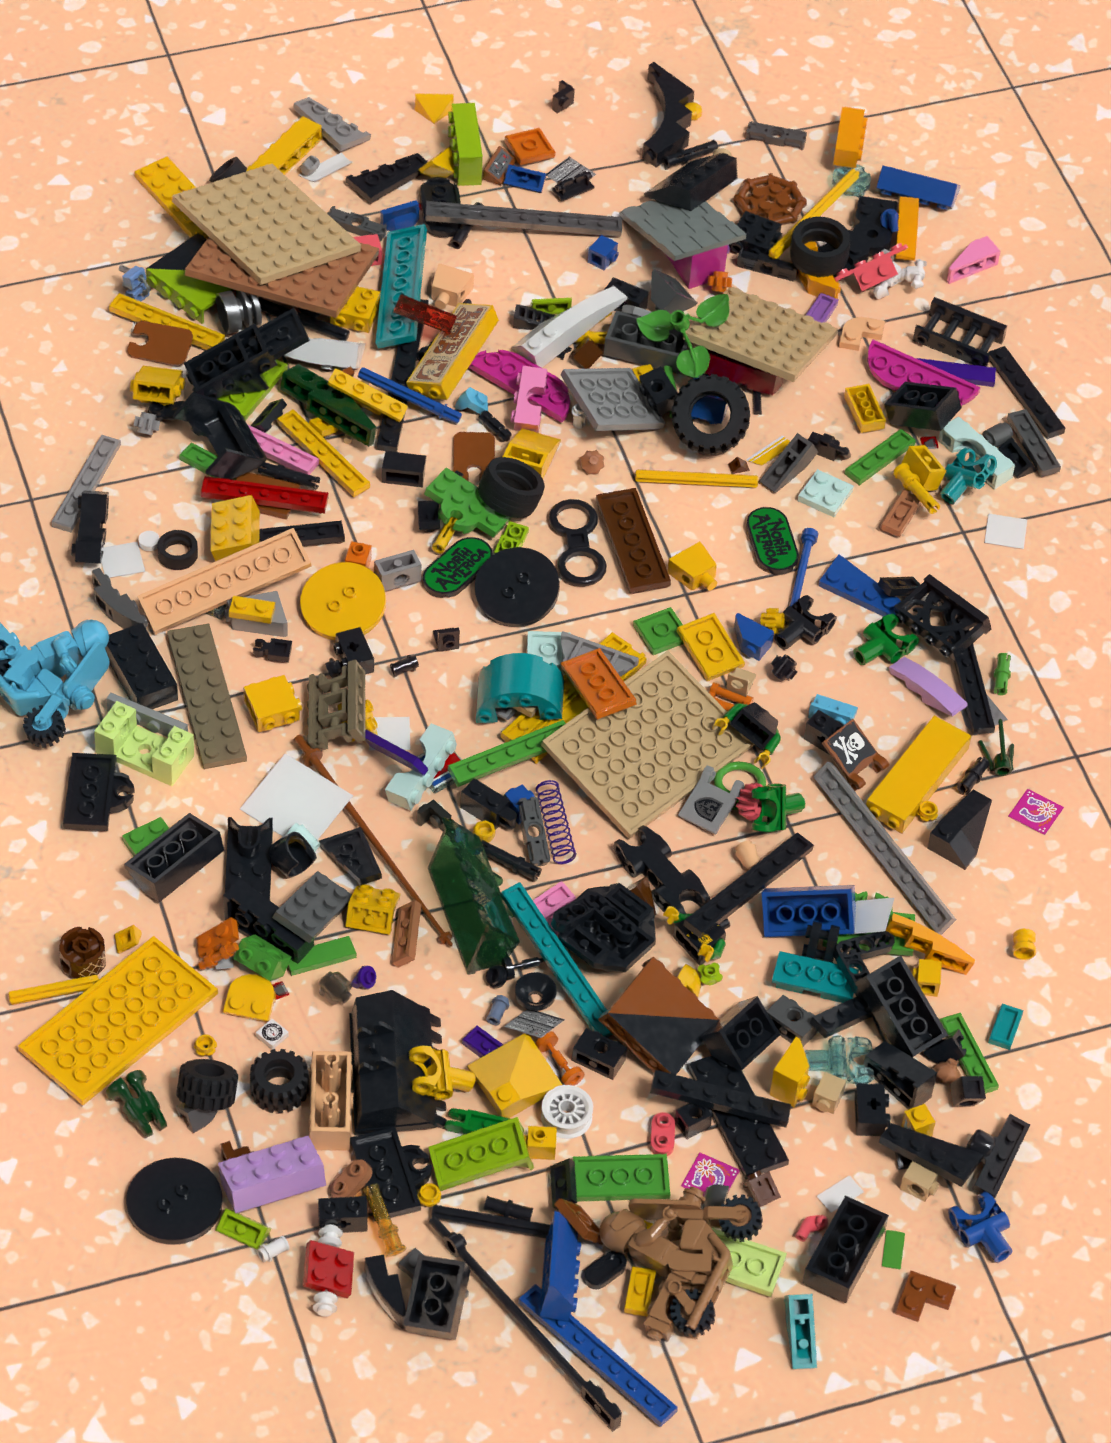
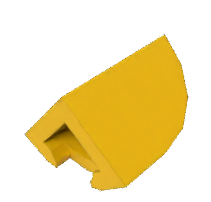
M685 964L678 978L689 991L698 997L701 989L699 974L694 968Z

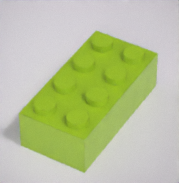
M453 103L452 112H448V122L451 123L448 126V138L452 137L449 140V146L454 152L452 153L453 165H455L453 177L457 178L458 186L481 185L483 156L475 103Z

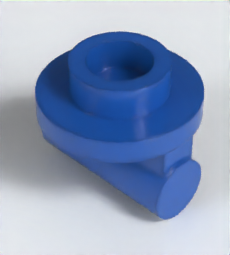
M894 209L885 210L880 217L881 225L885 228H890L891 232L898 231V213Z

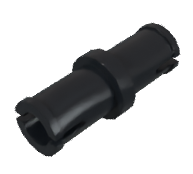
M978 757L974 765L966 770L965 777L957 785L960 793L964 794L965 792V795L969 794L973 786L981 781L982 774L990 766L988 759Z
M488 1195L483 1209L484 1211L504 1215V1217L526 1221L531 1220L533 1207H526L515 1204L510 1199L504 1201Z

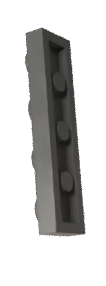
M1027 409L1008 413L1007 420L1040 476L1043 477L1060 472L1061 466Z

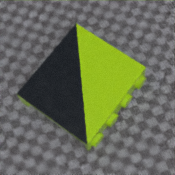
M197 233L147 267L146 282L151 288L160 292L163 297L175 303L178 308L187 312L191 318L203 324L204 311L216 303V294L230 290L234 291L235 289L185 276V268L207 240L204 236Z

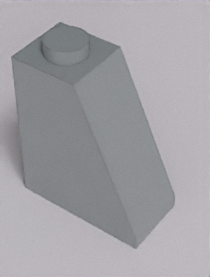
M278 591L246 596V598L275 602V611L271 624L229 617L232 599L227 600V609H224L226 622L231 623L232 630L280 637L288 636V623Z

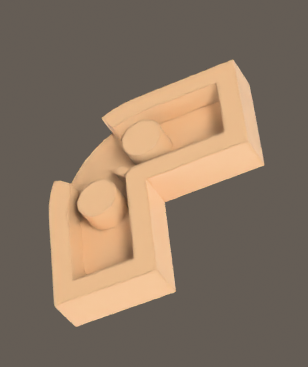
M855 317L848 320L843 326L839 348L859 351L862 337L882 340L885 321L867 317Z

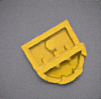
M255 974L242 975L236 978L229 987L223 1010L224 1014L267 1023L270 1021L273 1005L276 1002V993L272 983L264 977Z

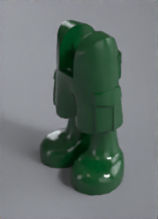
M135 1070L127 1074L126 1082L121 1077L115 1080L107 1088L106 1095L111 1100L121 1099L125 1103L122 1110L128 1119L138 1127L145 1137H150L153 1135V1131L149 1122L153 1121L160 1131L167 1127V1122L160 1110V1104L152 1091H146L144 1087L147 1080L145 1073L142 1070ZM127 1084L130 1087V1089L135 1091L138 1098H133L132 1094L130 1093L127 1087Z

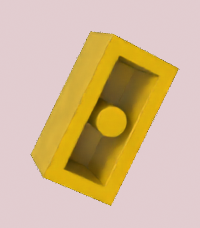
M926 445L909 446L901 462L907 463L910 466L911 472L919 476L920 483L927 491L938 490L946 470Z

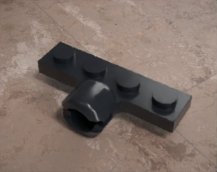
M1009 1114L998 1137H993L981 1129L975 1131L966 1148L984 1155L981 1161L983 1168L972 1188L980 1194L988 1192L995 1199L1030 1124Z

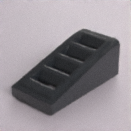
M516 304L513 328L533 330L539 324L555 315Z

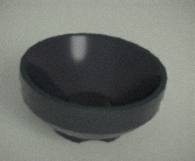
M532 972L525 974L519 978L515 985V996L518 1003L528 1010L540 1011L547 1009L556 998L557 987L555 982L543 973ZM537 994L541 996L542 1000L534 1003L529 1000V996Z

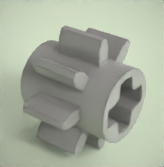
M141 412L140 417L135 416L133 426L138 427V433L153 435V430H159L160 421L156 420V415Z

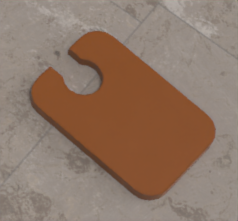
M140 321L135 325L133 335H146L149 337V341L145 345L129 342L127 351L132 358L172 366H182L187 360L193 341V334L190 330Z
M458 432L454 435L453 472L457 470L463 473L464 476L462 478L469 481L467 470L471 467H476L481 470L479 474L480 481L490 461L495 459V437L487 432Z

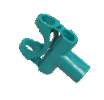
M963 448L956 455L957 458L953 463L948 464L945 468V478L950 481L941 491L940 496L947 503L954 505L968 486L981 489L985 485V480L992 476L996 470L997 460L995 456L986 454L975 461V451ZM969 452V458L965 461V456ZM989 459H990V460H991V464H990L989 468H987V463H988V461H989ZM979 465L981 473H977L973 466Z

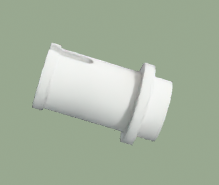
M577 403L572 407V424L575 428L582 429L586 425V415Z
M280 1236L267 1245H260L257 1253L262 1262H271L273 1257L289 1250L290 1246L286 1238Z

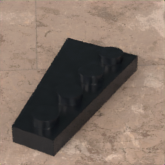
M419 153L397 159L391 165H386V163L379 165V168L373 171L367 169L361 171L360 175L354 177L353 175L346 176V183L371 204L423 174L419 169L428 161Z
M892 1123L887 1127L879 1140L880 1144L960 1187L964 1185L982 1161L984 1155Z

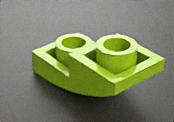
M509 521L504 535H501L494 554L504 549L522 547L529 533V527Z

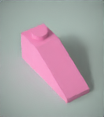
M988 236L974 240L949 267L947 283H953L998 265L1000 250Z

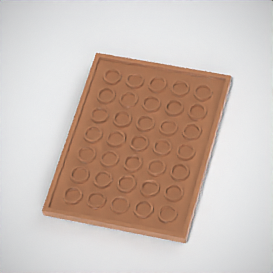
M208 237L185 268V276L336 318L379 255V248L360 243V252L260 285Z

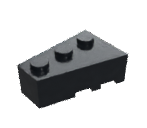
M886 1041L882 1042L865 1056L863 1069L879 1084H885V1089L908 1110L920 1106L932 1098L937 1072Z

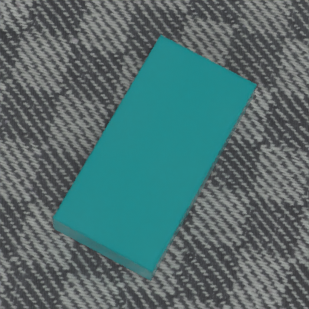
M1002 1003L988 1043L1010 1050L1024 1010Z

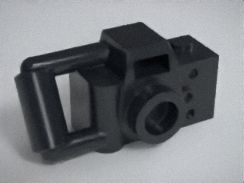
M812 432L808 438V441L817 449V455L831 461H835L838 455L843 456L845 459L851 457L849 449L841 447L840 442L834 436L826 433L821 435Z

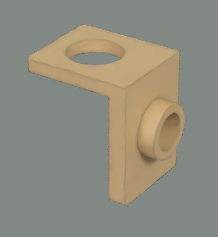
M737 667L734 673L729 672L726 689L746 697L756 679V674Z

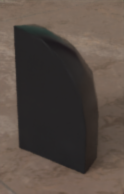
M960 1029L948 1034L945 1038L928 1047L923 1053L936 1063L946 1062L950 1058L957 1061L965 1057L966 1049H962L961 1044L964 1037Z

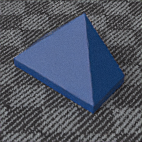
M508 165L504 184L542 193L546 173Z

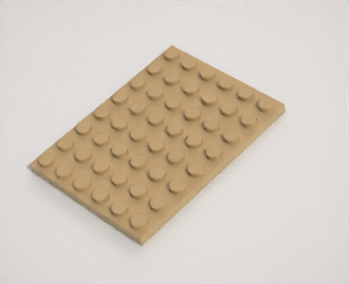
M267 164L172 196V202L260 285L361 251V244L273 164Z
M668 650L624 681L636 698L637 705L598 720L591 710L587 708L541 743V746L628 839L639 832V827L643 825L648 826L692 793L707 765L713 767L717 773L755 745L732 727L730 723H728L722 735H718L721 727L716 726L712 729L715 721L718 718H723L727 711Z

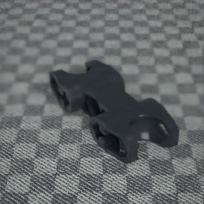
M643 825L638 828V836L642 843L640 846H630L620 839L614 842L613 849L623 868L634 878L643 874L655 887L651 892L652 898L663 912L669 906H672L679 913L686 914L681 902L693 901L702 907L710 901V897L700 878L690 869L680 873L668 859L672 856V852L667 842L649 827Z

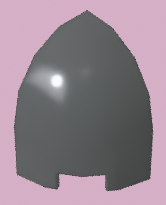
M185 1103L176 1106L178 1115L180 1117L185 1116L189 1123L187 1128L193 1133L207 1126L217 1114V1111L200 1110L187 1106Z
M711 1185L707 1187L704 1192L706 1200L703 1203V1209L707 1206L726 1204L725 1200L728 1197L729 1186Z

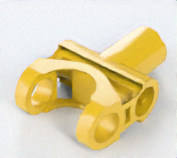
M417 1046L409 1051L410 1061L422 1068L425 1076L417 1077L412 1081V1090L417 1094L434 1096L436 1100H446L453 1096V1088L470 1092L473 1089L475 1074L471 1071L451 1067L447 1050H435L431 1046ZM431 1057V1066L426 1068L423 1063Z

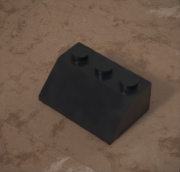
M758 996L737 1003L706 1031L701 1038L713 1057L741 1071L781 1034Z

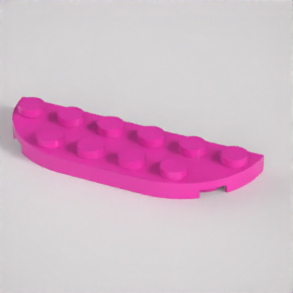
M874 339L870 343L868 350L869 369L881 384L894 391H897L904 382L954 387L957 389L961 406L972 401L980 392L979 386Z
M485 350L477 353L468 368L514 395L515 391L519 392L520 385H517L518 372L522 373L523 366L541 367L514 352L498 350V352L486 353ZM547 371L545 395H533L527 401L531 405L541 406L542 412L561 423L566 419L570 410L568 388L558 377Z

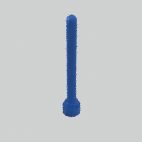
M805 528L801 534L803 549L790 606L797 602L801 596L811 547L818 540L819 533L813 528Z

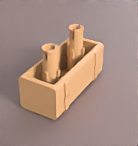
M312 1052L309 1077L311 1100L308 1131L316 1150L350 1149L352 1123L350 1114L351 1110H353V1093H351L353 1066L351 1052Z

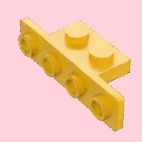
M334 369L327 383L329 386L350 396L358 405L379 416L383 413L398 422L402 420L408 408L404 403L338 369Z

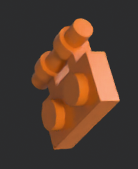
M230 917L196 937L198 955L204 959L198 963L201 970L213 968L220 960L232 957L234 952L239 950V946L235 942L239 940L237 920Z

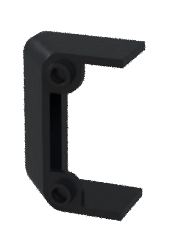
M192 392L173 414L175 419L189 422L193 433L198 436L207 437L218 457L207 468L206 474L232 480L261 467L266 462V455L240 411L233 404Z

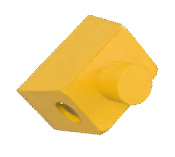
M700 541L669 558L668 574L690 590H695L703 585L708 591H711L717 586V581L714 579L717 568L716 562Z

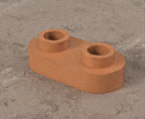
M364 1160L353 1161L332 1183L330 1188L332 1197H354L371 1179V1166Z

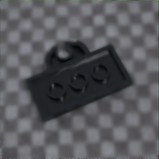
M72 753L63 829L108 831L110 813L121 812L133 803L134 784L130 780L129 775L116 772L117 755ZM121 792H128V793H130V794H128V795H126V796H120V795H119V793H121Z
M396 1127L350 1137V1145L355 1160H364L372 1168L371 1179L364 1185V1189L374 1221L421 1211V1204L416 1190L429 1181L432 1174V1165H427L423 1169H416L414 1165L417 1163H428V1154L421 1150L418 1145L401 1146Z

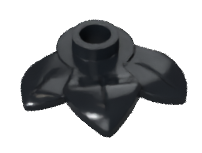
M177 401L170 405L152 402L147 413L156 415L157 421L163 419L178 420L173 417V414L184 401Z

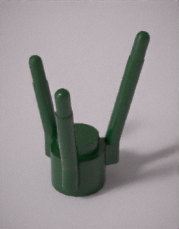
M999 719L1001 753L995 755L992 761L983 741L979 740L978 743L985 758L990 763V771H995V774L998 776H1006L1014 770V744H1010L1008 757L1005 751L1003 720Z

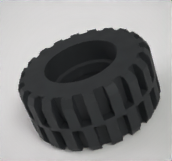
M711 374V376L700 375L697 379L692 378L689 380L688 384L683 385L679 389L678 395H675L671 409L673 427L682 443L687 445L692 451L695 450L704 455L705 453L717 455L720 452H728V449L736 447L741 439L743 440L750 424V408L743 390L735 382L730 381L729 378L725 376L719 377L717 374ZM705 396H717L723 399L729 406L730 420L727 426L718 433L707 434L701 432L692 422V409L695 403Z

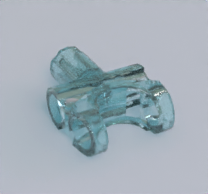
M842 1035L833 1036L828 1040L829 1050H805L809 1071H830V1074L846 1080V1084H868L874 1080L873 1069L859 1065L853 1060L855 1057L872 1051V1042L867 1038L858 1036L844 1038ZM845 1045H848L847 1058H846V1046H845ZM850 1064L855 1069L854 1074L850 1070Z

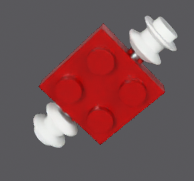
M335 1225L324 1226L319 1230L321 1238L318 1239V1242L310 1240L306 1244L303 1287L321 1291L314 1295L316 1303L313 1305V1310L323 1317L330 1316L337 1311V1306L335 1305L338 1301L337 1296L348 1299L352 1293L354 1252L339 1248L342 1245V1241L339 1238L342 1237L343 1232Z

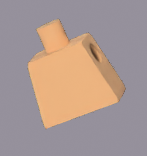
M439 263L432 283L431 298L435 301V306L439 309H445L447 305L456 307L458 303H462L474 288V274Z

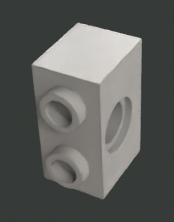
M414 550L374 561V573L381 580L385 591L421 581L422 564Z

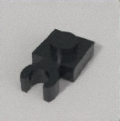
M271 638L270 643H267L263 639H255V647L261 648H253L254 656L261 657L267 655L268 660L289 663L292 641Z

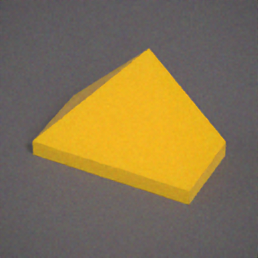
M415 94V111L435 124L447 116L448 112H452L454 94Z

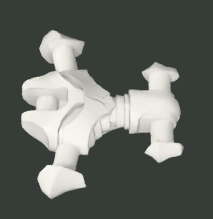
M887 249L882 250L884 254L891 252ZM917 259L914 262L916 266H907V268L901 269L895 261H892L898 275L877 284L878 286L874 288L873 293L877 299L889 296L887 288L893 287L904 280L912 282L911 286L914 289L923 287L924 283L922 280L925 277L923 267L927 266V262Z

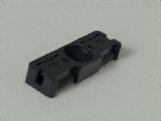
M741 248L737 258L738 267L793 282L796 280L798 269L793 263L779 260V257L773 259L764 253L759 255L744 251V248ZM764 263H770L773 267H767Z

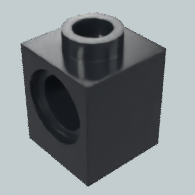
M961 1076L950 1084L953 1107H971L986 1099L983 1076Z
M688 1103L676 1109L675 1124L686 1139H689L711 1128L713 1113L710 1108Z

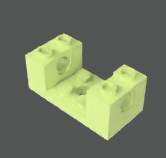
M116 701L94 731L97 754L117 755L118 763L170 786L175 784L194 757V734L176 726L169 732L168 739L137 726L136 709ZM143 749H148L151 751L150 753L146 754L140 753V751Z

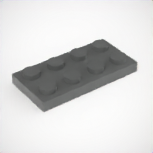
M317 871L275 912L273 919L310 944L348 906L352 894L330 880L326 875Z

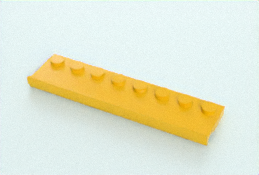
M613 632L599 643L639 658V663L635 668L620 676L623 681L629 679L646 664L647 658L643 652L638 653L632 648L631 644ZM565 674L563 676L562 719L541 720L539 709L532 718L522 713L501 732V738L509 742L562 720L568 723L586 710L588 706ZM545 752L530 759H532L534 763L537 764L548 754V752Z

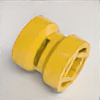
M1023 928L1013 933V942L1015 944L1013 955L1017 959L1028 960L1036 955V947L1034 945L1036 934L1034 931Z

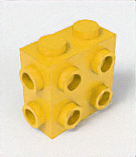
M357 286L336 318L330 316V324L369 333L379 309L380 291Z
M142 366L139 372H136L135 378L131 380L130 391L133 392V399L140 402L149 403L152 401L159 402L161 405L174 404L177 397H180L181 390L185 389L186 379L183 378V370Z
M285 675L272 677L268 680L251 683L243 687L244 702L258 732L272 730L275 727L292 724L300 720L302 705L300 699L295 698L294 687L291 682L288 683Z

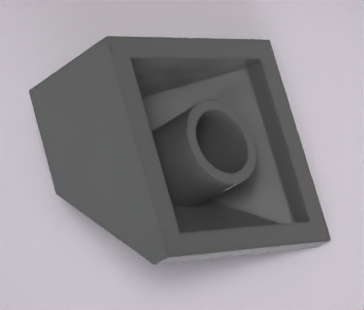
M655 269L652 271L651 301L656 305L654 307L656 310H666L672 314L676 310L686 311L698 304L676 278Z

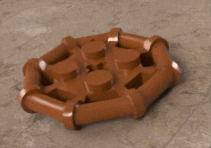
M773 173L753 179H745L738 194L734 195V202L739 206L743 214L745 211L759 216L763 214L765 215L764 218L780 224L797 222L800 212L807 205V199L802 196L795 181L782 179L774 176ZM768 183L766 186L757 187L758 185ZM748 191L752 193L750 197L745 196ZM792 193L795 199H790L789 195ZM790 207L794 208L791 212L787 210Z

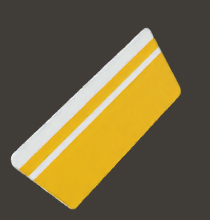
M781 436L746 460L763 466L781 454L790 441L786 437Z

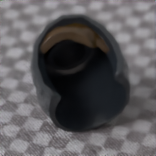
M291 832L281 837L271 845L268 852L273 865L288 878L301 874L317 859L313 848L299 832Z

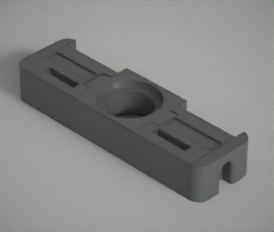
M749 122L746 131V140L750 138L765 141L766 144L798 147L801 150L805 147L807 132L757 122ZM773 134H778V135H780L781 137L776 138V137H773L772 135H773Z
M332 206L330 213H327L348 232L360 236L378 234L380 242L387 233L386 223L382 225L370 221L368 217L354 212L347 213L335 209V206ZM359 222L361 223V225L354 226L352 225V223Z
M530 797L528 800L521 798L516 805H520L519 810L522 820L520 825L524 845H527L530 864L536 867L545 866L550 862V855L539 800L537 797ZM529 827H536L539 835L537 837L530 836L528 833Z

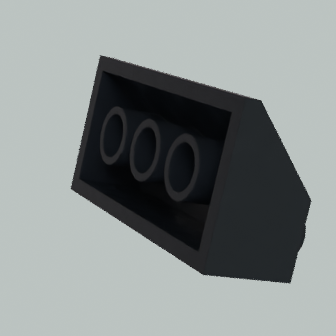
M188 813L127 861L124 866L145 894L161 902L224 851L220 831Z

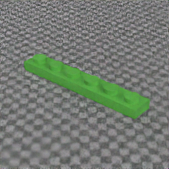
M562 720L450 764L447 770L457 787L470 783L474 778L480 779L547 752L541 746L542 741L566 723Z

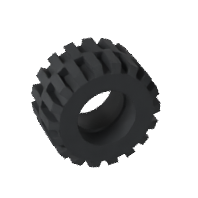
M272 1049L270 1053L264 1052L261 1054V1058L257 1057L254 1060L255 1064H252L250 1068V1093L253 1096L254 1102L260 1104V1108L263 1110L268 1108V1112L271 1113L274 1110L278 1111V1113H283V1110L290 1112L293 1111L294 1106L296 1108L301 1106V1101L306 1100L309 1091V1070H307V1064L303 1062V1058L300 1055L295 1056V1052L291 1050L288 1053L286 1049H280V1051ZM276 1077H284L290 1080L283 1085H275L269 1082V1080Z
M211 1059L187 1061L180 1067L176 1096L185 1105L207 1111L224 1110L231 1107L235 1102L239 1075L232 1066Z

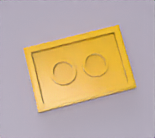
M715 613L677 627L676 632L707 682L735 671L737 667H744V660Z

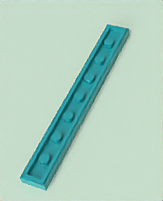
M521 882L502 891L500 896L592 1031L601 1033L606 1038L612 1036L613 1033L598 1020L607 1009Z

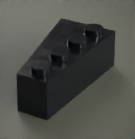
M239 878L223 895L225 920L230 917L237 920L238 932L247 937L252 935L259 936L291 956V960L297 964L314 947V940L309 944L273 919L279 907Z

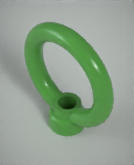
M730 762L720 769L714 778V786L728 793L731 791L723 785V777L728 772L743 770L753 774L759 784L766 786V778L763 772L755 765L747 762ZM739 800L736 801V803H735V805L733 806L732 810H737V809H739V808L736 807V805H737V803H738Z

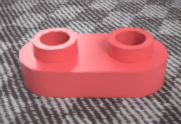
M661 1112L652 1119L650 1148L653 1154H667L669 1156L674 1150L675 1119L669 1113Z

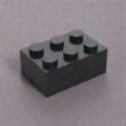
M904 382L884 404L891 425L942 431L962 408L956 388L914 382Z
M418 1255L403 1324L409 1333L456 1340L471 1271L466 1262Z

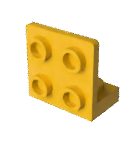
M367 884L357 885L348 903L345 927L390 935L394 910L401 894L389 888L381 890Z

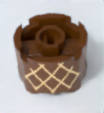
M81 926L72 928L62 935L59 945L60 964L64 973L77 979L98 975L106 967L104 938L97 930L90 927L82 929Z

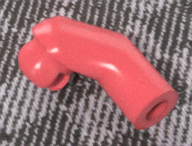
M824 1215L806 1217L795 1237L799 1241L805 1242L810 1232L821 1231L828 1226V1218Z

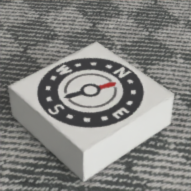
M274 1019L268 1021L256 1032V1037L271 1050L275 1049L289 1036V1032Z

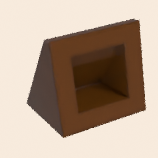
M736 457L728 464L732 474L750 471L747 462L739 457Z

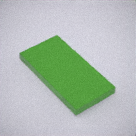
M667 1154L573 1156L577 1202L670 1199Z

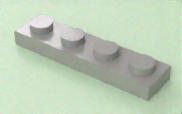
M111 692L106 698L107 712L110 711L116 701L136 709L137 725L143 726L154 733L168 737L169 732L174 726L188 732V724Z

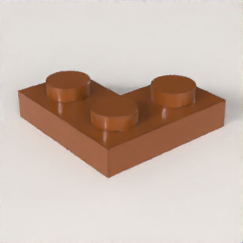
M911 1270L895 1314L919 1322L925 1303L949 1310L956 1286Z

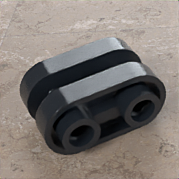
M813 921L812 925L808 924L805 938H809L808 945L804 944L802 956L813 959L818 958L833 963V954L837 945L840 927L831 925L830 931L821 930V922ZM819 939L828 940L826 951L817 949Z

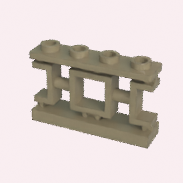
M357 660L349 661L348 667H342V675L332 679H327L323 673H320L319 677H316L314 674L309 675V683L307 684L309 718H307L308 735L306 739L310 748H319L321 751L322 748L326 750L328 749V740L340 736L347 743L352 742V738L357 743L365 741V670ZM342 702V710L328 714L329 705Z

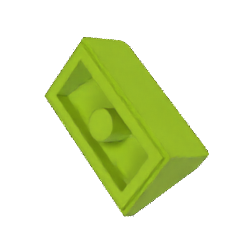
M572 297L532 299L530 308L550 314H560L571 308Z
M225 1208L216 1231L258 1250L270 1233L271 1228L240 1213L235 1214L234 1210Z

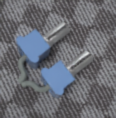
M124 265L119 266V271L124 273L122 276V286L128 289L125 292L126 296L138 301L148 297L151 287L146 283L144 268L134 266L130 269Z

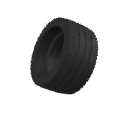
M821 216L806 218L796 225L791 237L790 258L797 269L815 277H828L837 274L845 267L850 251V234L844 225L835 219ZM821 241L832 245L836 249L830 252H817L807 248L804 244Z
M498 457L491 460L486 467L478 485V493L482 501L496 512L513 518H525L530 516L536 509L543 495L545 483L541 475L524 462L509 457Z

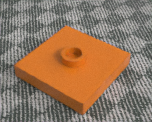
M540 128L504 137V142L519 165L555 157V150Z

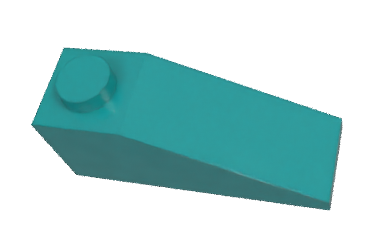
M813 1294L784 1296L792 1369L817 1368Z

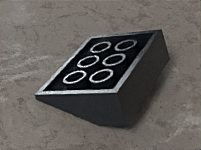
M719 153L692 160L646 191L644 197L692 211L738 179L737 158L726 153Z

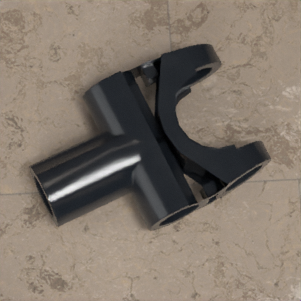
M805 595L783 611L785 624L787 625L775 634L774 640L783 650L790 648L802 637L814 645L819 642L821 637L831 631L836 623L837 616L833 613L822 616L812 615L808 610L813 605L814 599L809 595ZM815 620L821 621L820 628L815 625Z

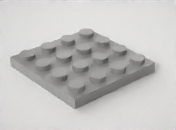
M631 368L563 369L561 373L562 379L595 431L663 429L666 423L662 416H659L656 410H651L647 401L648 397H643L639 389L641 384Z

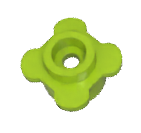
M712 963L706 966L701 964L698 966L697 971L701 974L700 981L703 984L714 985L722 981L723 976L719 972V964Z

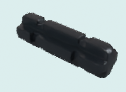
M489 411L481 412L479 416L480 421L495 435H498L502 441L510 440L512 433L507 428L505 429L502 423L493 417Z

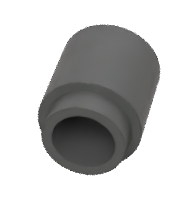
M1006 422L998 423L985 430L982 436L997 448L1013 436V430Z

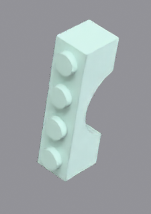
M959 416L950 421L940 431L938 441L952 453L960 452L963 448H969L975 451L976 457L979 459L986 454L996 457V470L992 476L985 480L994 490L1012 479L1015 464ZM989 459V461H988V463H987V468H989V466H990V464H991V460H990V459Z
M430 723L419 739L423 752L426 754L423 763L428 767L427 773L424 776L414 770L396 773L385 788L389 802L410 811L415 804L420 802L426 788L431 786L438 771L442 770L446 759L456 749L457 743L453 732Z

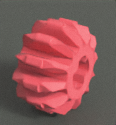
M759 783L745 784L744 789H740V796L736 797L739 800L736 805L739 808L738 814L751 821L756 820L762 811L760 799L752 798V790L757 787H763Z

